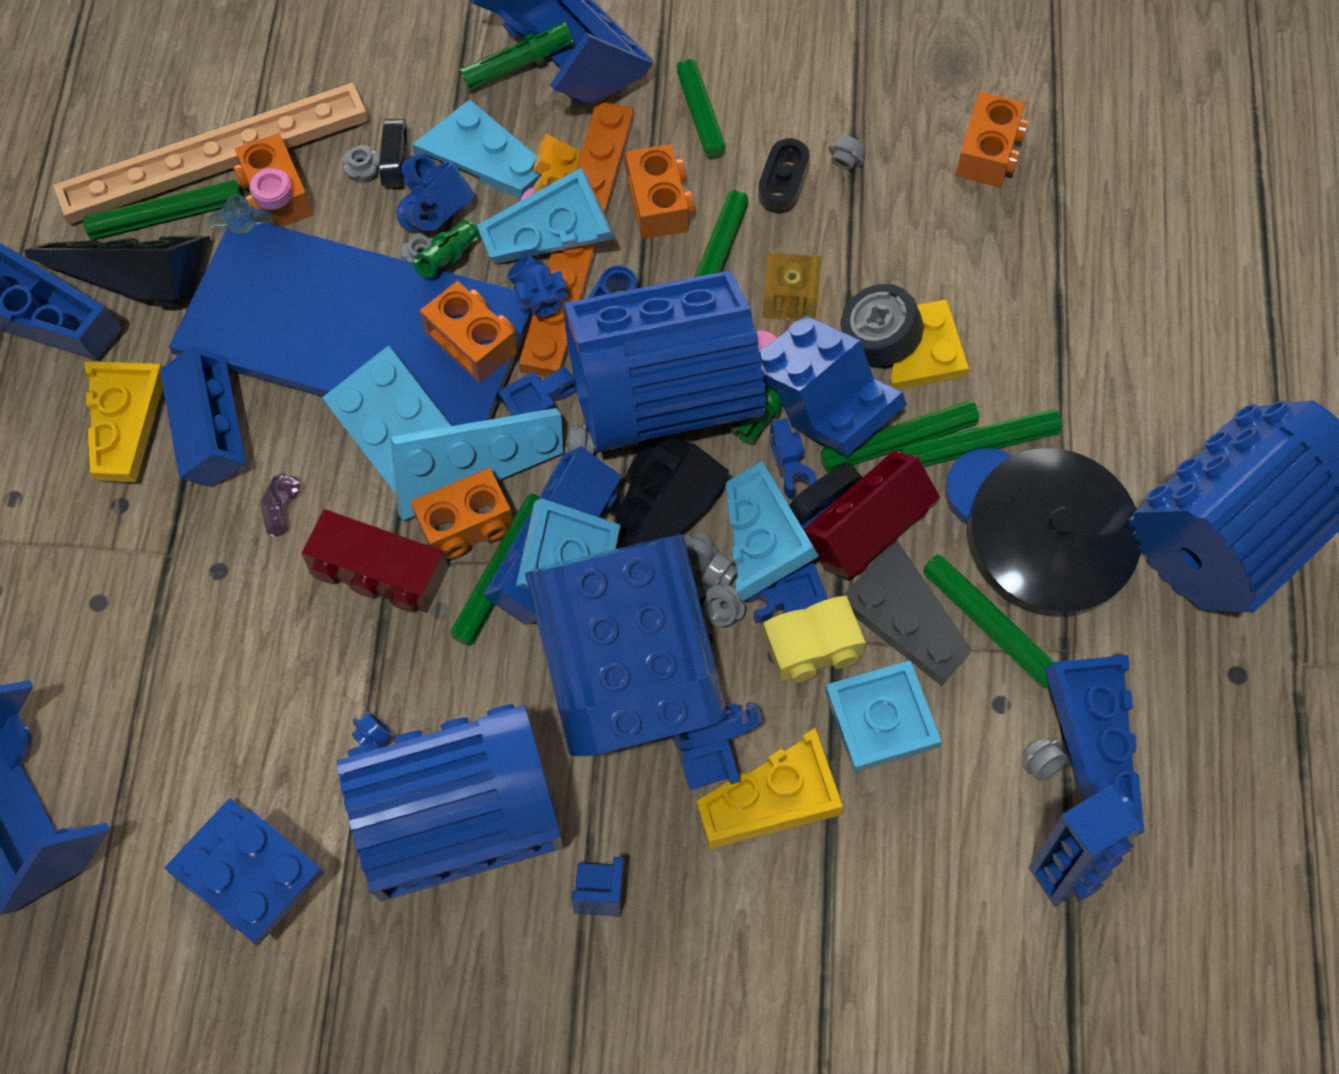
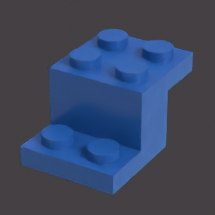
M806 315L793 323L788 330L760 351L762 358L761 366L764 373L763 383L777 390L791 427L845 456H848L907 405L903 392L874 379L860 340Z
M231 798L220 807L164 867L169 874L232 929H237L256 947L261 944L324 874L318 865L253 810L247 813Z

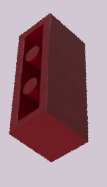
M892 451L803 530L819 556L817 558L824 570L850 579L852 576L861 573L867 567L868 562L882 549L895 543L898 535L912 522L924 517L928 512V508L940 496L917 456Z
M323 509L301 553L309 573L316 579L325 583H333L334 580L349 585L352 591L364 597L372 598L374 594L389 599L393 606L407 612L417 609L428 613L448 571L443 550L327 509Z

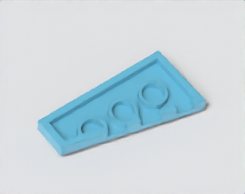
M553 408L390 437L398 515L402 521L413 517L414 513L410 501L487 468L491 469L496 481L562 454L563 440L560 412Z

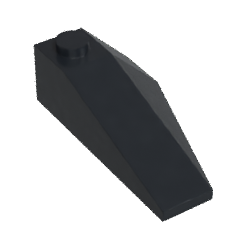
M160 236L159 240L137 243L136 238L108 241L102 243L101 248L99 240L47 242L24 251L25 257L136 299H155L156 305L169 306L181 303L180 297L196 291L211 243L210 236Z
M666 436L646 439L625 476L624 481L630 486L624 501L615 502L611 515L616 518L615 523L620 524L615 549L680 534L719 495L729 470L694 443Z

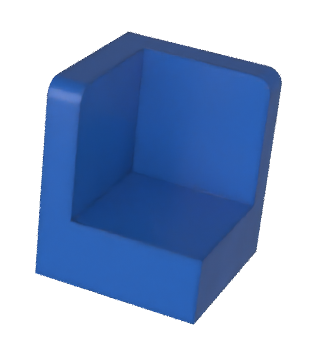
M728 740L699 748L677 749L690 790L724 779L730 784L740 782Z
M614 857L613 865L578 863L575 890L572 891L571 900L575 914L621 917L625 873L623 857Z

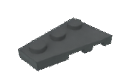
M897 540L886 548L843 595L847 596L856 619L905 658L911 660L915 666L941 686L944 685L970 655L971 647Z

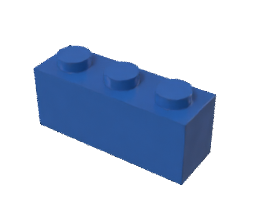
M192 345L160 369L179 478L214 487L244 466L246 461L226 358L223 355Z

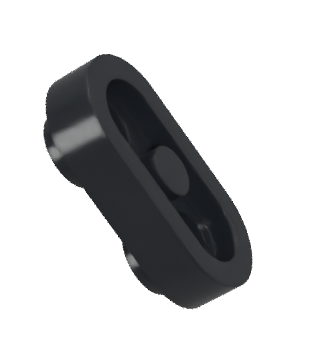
M785 138L777 141L772 146L758 187V198L765 208L772 211H784L795 204L809 164V150L803 142L793 138ZM785 162H791V163H793L794 165H789V164H786Z

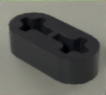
M384 119L380 152V180L382 186L403 187L404 185L401 164L407 157L408 132L406 119Z
M844 462L799 493L789 504V507L802 526L839 499L863 477L850 462Z

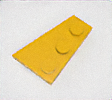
M84 361L85 374L89 378V392H86V405L90 409L91 427L88 429L90 473L97 481L136 483L163 389L160 369L163 366L154 363Z
M816 728L804 734L800 742L787 750L780 749L770 755L766 763L748 774H739L740 782L734 784L726 782L696 801L697 811L709 850L843 814V805Z

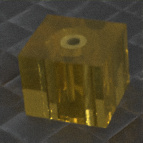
M767 252L762 318L798 321L806 315L815 319L821 256Z

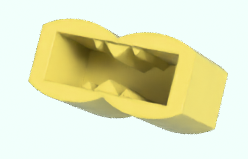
M847 596L827 599L806 609L787 612L763 622L762 634L780 681L791 679L793 683L804 682L813 678L817 674V670L822 667L847 668L857 663L859 656L864 654L866 642Z

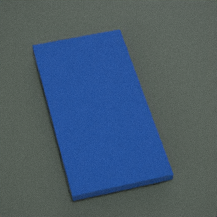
M233 215L169 348L172 354L179 356L193 345L225 356L228 370L325 396L389 345L452 426L491 419L499 400L498 391L504 388L516 355L479 384L424 332L420 310L456 281H459L468 291L476 290L486 301L488 309L497 317L503 315L510 321L516 331L514 337L517 353L533 314L531 308L521 311L516 297L517 292L513 289L438 270L430 278H425L417 273L413 262ZM456 315L452 319H459L464 315ZM485 340L480 342L479 344L487 345L492 343L493 341Z

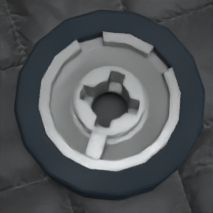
M877 284L861 290L845 306L840 321L843 333L861 341L866 358L871 366H888L905 359L914 352L921 342L924 330L922 316L915 299L906 289L894 284Z

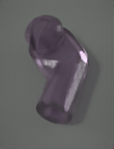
M285 473L276 475L270 481L260 500V508L268 536H280L288 531L283 505L286 498L294 499L300 493L301 484L296 476H287Z

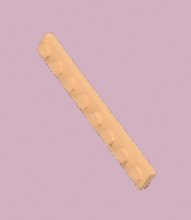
M352 82L57 183L53 187L63 215L69 225L83 220L87 215L112 210L233 168V166L240 164L234 149L236 147L280 132L288 149L366 122L368 117Z

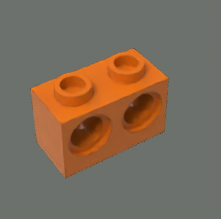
M979 91L955 176L1002 187L1005 173H1014L1020 151L1013 149L1014 142H1023L1029 120L1021 118L1025 102Z
M280 132L234 148L240 164L233 166L241 189L250 188V181L253 176L267 168H277L284 171L292 185V198L285 206L279 209H263L254 202L252 194L245 196L254 219L262 217L264 223L282 227L313 216L306 192Z
M672 144L625 152L626 179L641 240L688 232V215L694 214L693 198L690 190H683L682 183L686 182L684 163L682 158L675 159Z
M456 281L420 310L424 332L479 384L517 354L514 337L516 331L510 321L503 315L497 317L488 309L486 301L476 290L468 291L459 281ZM456 315H464L462 318L452 319ZM485 340L493 341L492 343L487 345L479 344L480 342Z
M490 468L410 501L415 520L427 545L443 550L446 559L456 558L465 553L469 547L480 542H492L502 538L513 521L511 509ZM481 506L493 507L490 512L485 514L475 512ZM449 522L454 524L446 531L435 530L441 523Z

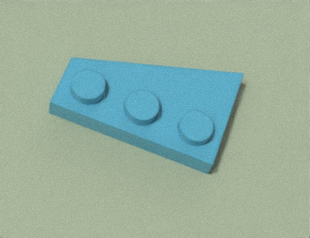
M470 99L412 144L414 154L431 156L443 162L451 161L458 171L462 169L480 177V182L520 199L525 191L534 187L542 175L533 171L536 155Z
M582 168L476 225L489 257L496 264L517 260L527 254L536 256L615 239L588 176Z
M763 461L726 482L729 523L733 528L734 537L732 553L738 579H735L736 593L742 601H745L819 556Z

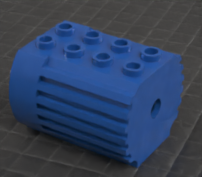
M731 270L564 303L565 331L576 392L595 452L635 445L641 440L659 438L665 435L698 430L704 427L765 415L763 407L766 405L764 397L765 385L763 383L764 373L761 366L762 358L758 347V336L754 328L751 308Z
M1314 400L1292 403L1278 401L1272 405L1264 406L1250 404L1240 409L1224 427L1205 441V448L1197 456L1191 457L1177 466L1175 469L1176 475L1167 483L1152 489L1145 497L1147 501L1129 519L1130 527L1135 528L1132 535L1135 541L1140 542L1141 546L1139 549L1141 553L1148 556L1149 560L1147 562L1149 565L1160 572L1158 576L1163 582H1169L1173 586L1171 589L1178 596L1188 598L1195 604L1198 610L1254 613L1339 532V419Z
M683 534L564 561L525 573L569 755H599L708 727L726 718L727 712Z
M513 704L502 705L487 711V716L480 717L477 721L470 723L467 717L453 719L440 725L442 731L424 736L422 731L407 732L394 738L395 744L376 749L375 744L361 745L348 750L347 758L337 760L341 792L343 793L344 805L362 871L365 874L370 893L381 902L563 849L556 816L524 705L516 708Z

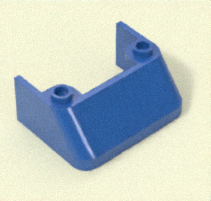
M470 0L477 6L497 13L505 21L503 24L504 29L519 39L523 35L530 33L536 35L564 21L572 35L574 45L549 55L561 67L550 86L554 90L568 95L573 101L582 106H585L587 102L596 104L645 76L654 63L653 59L595 0Z
M30 680L0 685V915L19 909L82 872L110 832L107 822L81 829L67 827L56 832L21 766L31 745V734L28 727L22 723L18 713L33 689Z

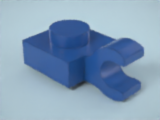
M564 367L541 381L536 373L532 372L500 389L498 393L510 416L553 409L555 404L552 400L568 398L576 392V389L572 384L574 383L573 377L568 369Z
M788 419L772 421L769 443L780 477L784 479V492L788 498H792L795 492L794 481L803 480L809 487L817 481V477L811 468L799 462V457L804 456L803 443L798 432L792 433Z

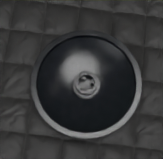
M1039 448L1009 457L995 467L985 478L977 490L969 510V544L981 573L989 584L1004 598L1025 610L1037 614L1067 617L1084 614L1101 607L1127 584L1136 569L1141 554L1139 549L1141 544L1139 541H1135L1132 535L1135 528L1129 525V519L1137 509L1128 491L1104 466L1073 451L1057 448Z

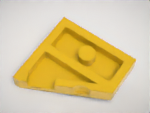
M947 299L917 305L924 324L922 340L913 353L902 361L894 363L889 386L902 390L967 377L969 366Z

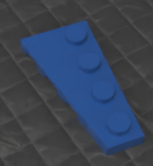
M1128 655L1053 662L1044 669L1083 801L1112 785L1119 796L1124 795L1133 803L1138 812V822L1141 828L1134 837L1144 833L1139 775L1133 772L1132 754L1137 751L1136 736L1130 733L1128 711L1133 709L1131 690H1126L1125 672L1129 670Z

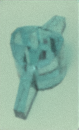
M235 194L226 200L222 209L207 217V223L209 226L227 225L232 232L243 234L250 231L254 224L273 223L272 213L251 207L247 199L242 195Z

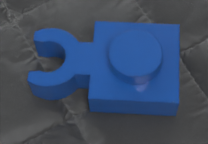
M812 563L800 567L773 583V588L766 587L746 600L747 602L762 600L766 603L764 608L753 612L754 622L762 623L771 619L775 611L783 610V613L806 609L828 598L815 564Z

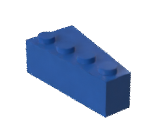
M0 243V331L98 360L122 329L107 309Z

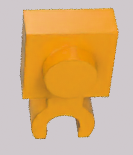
M545 134L538 145L533 171L542 174L534 185L535 193L576 171L580 150Z

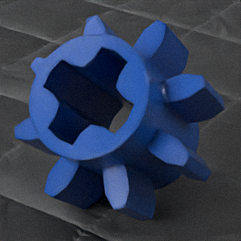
M535 265L526 269L521 274V282L514 284L521 311L531 308L532 314L536 317H547L556 313L562 306L561 300L568 298L565 291L567 287L561 271L552 274L550 268L545 265Z

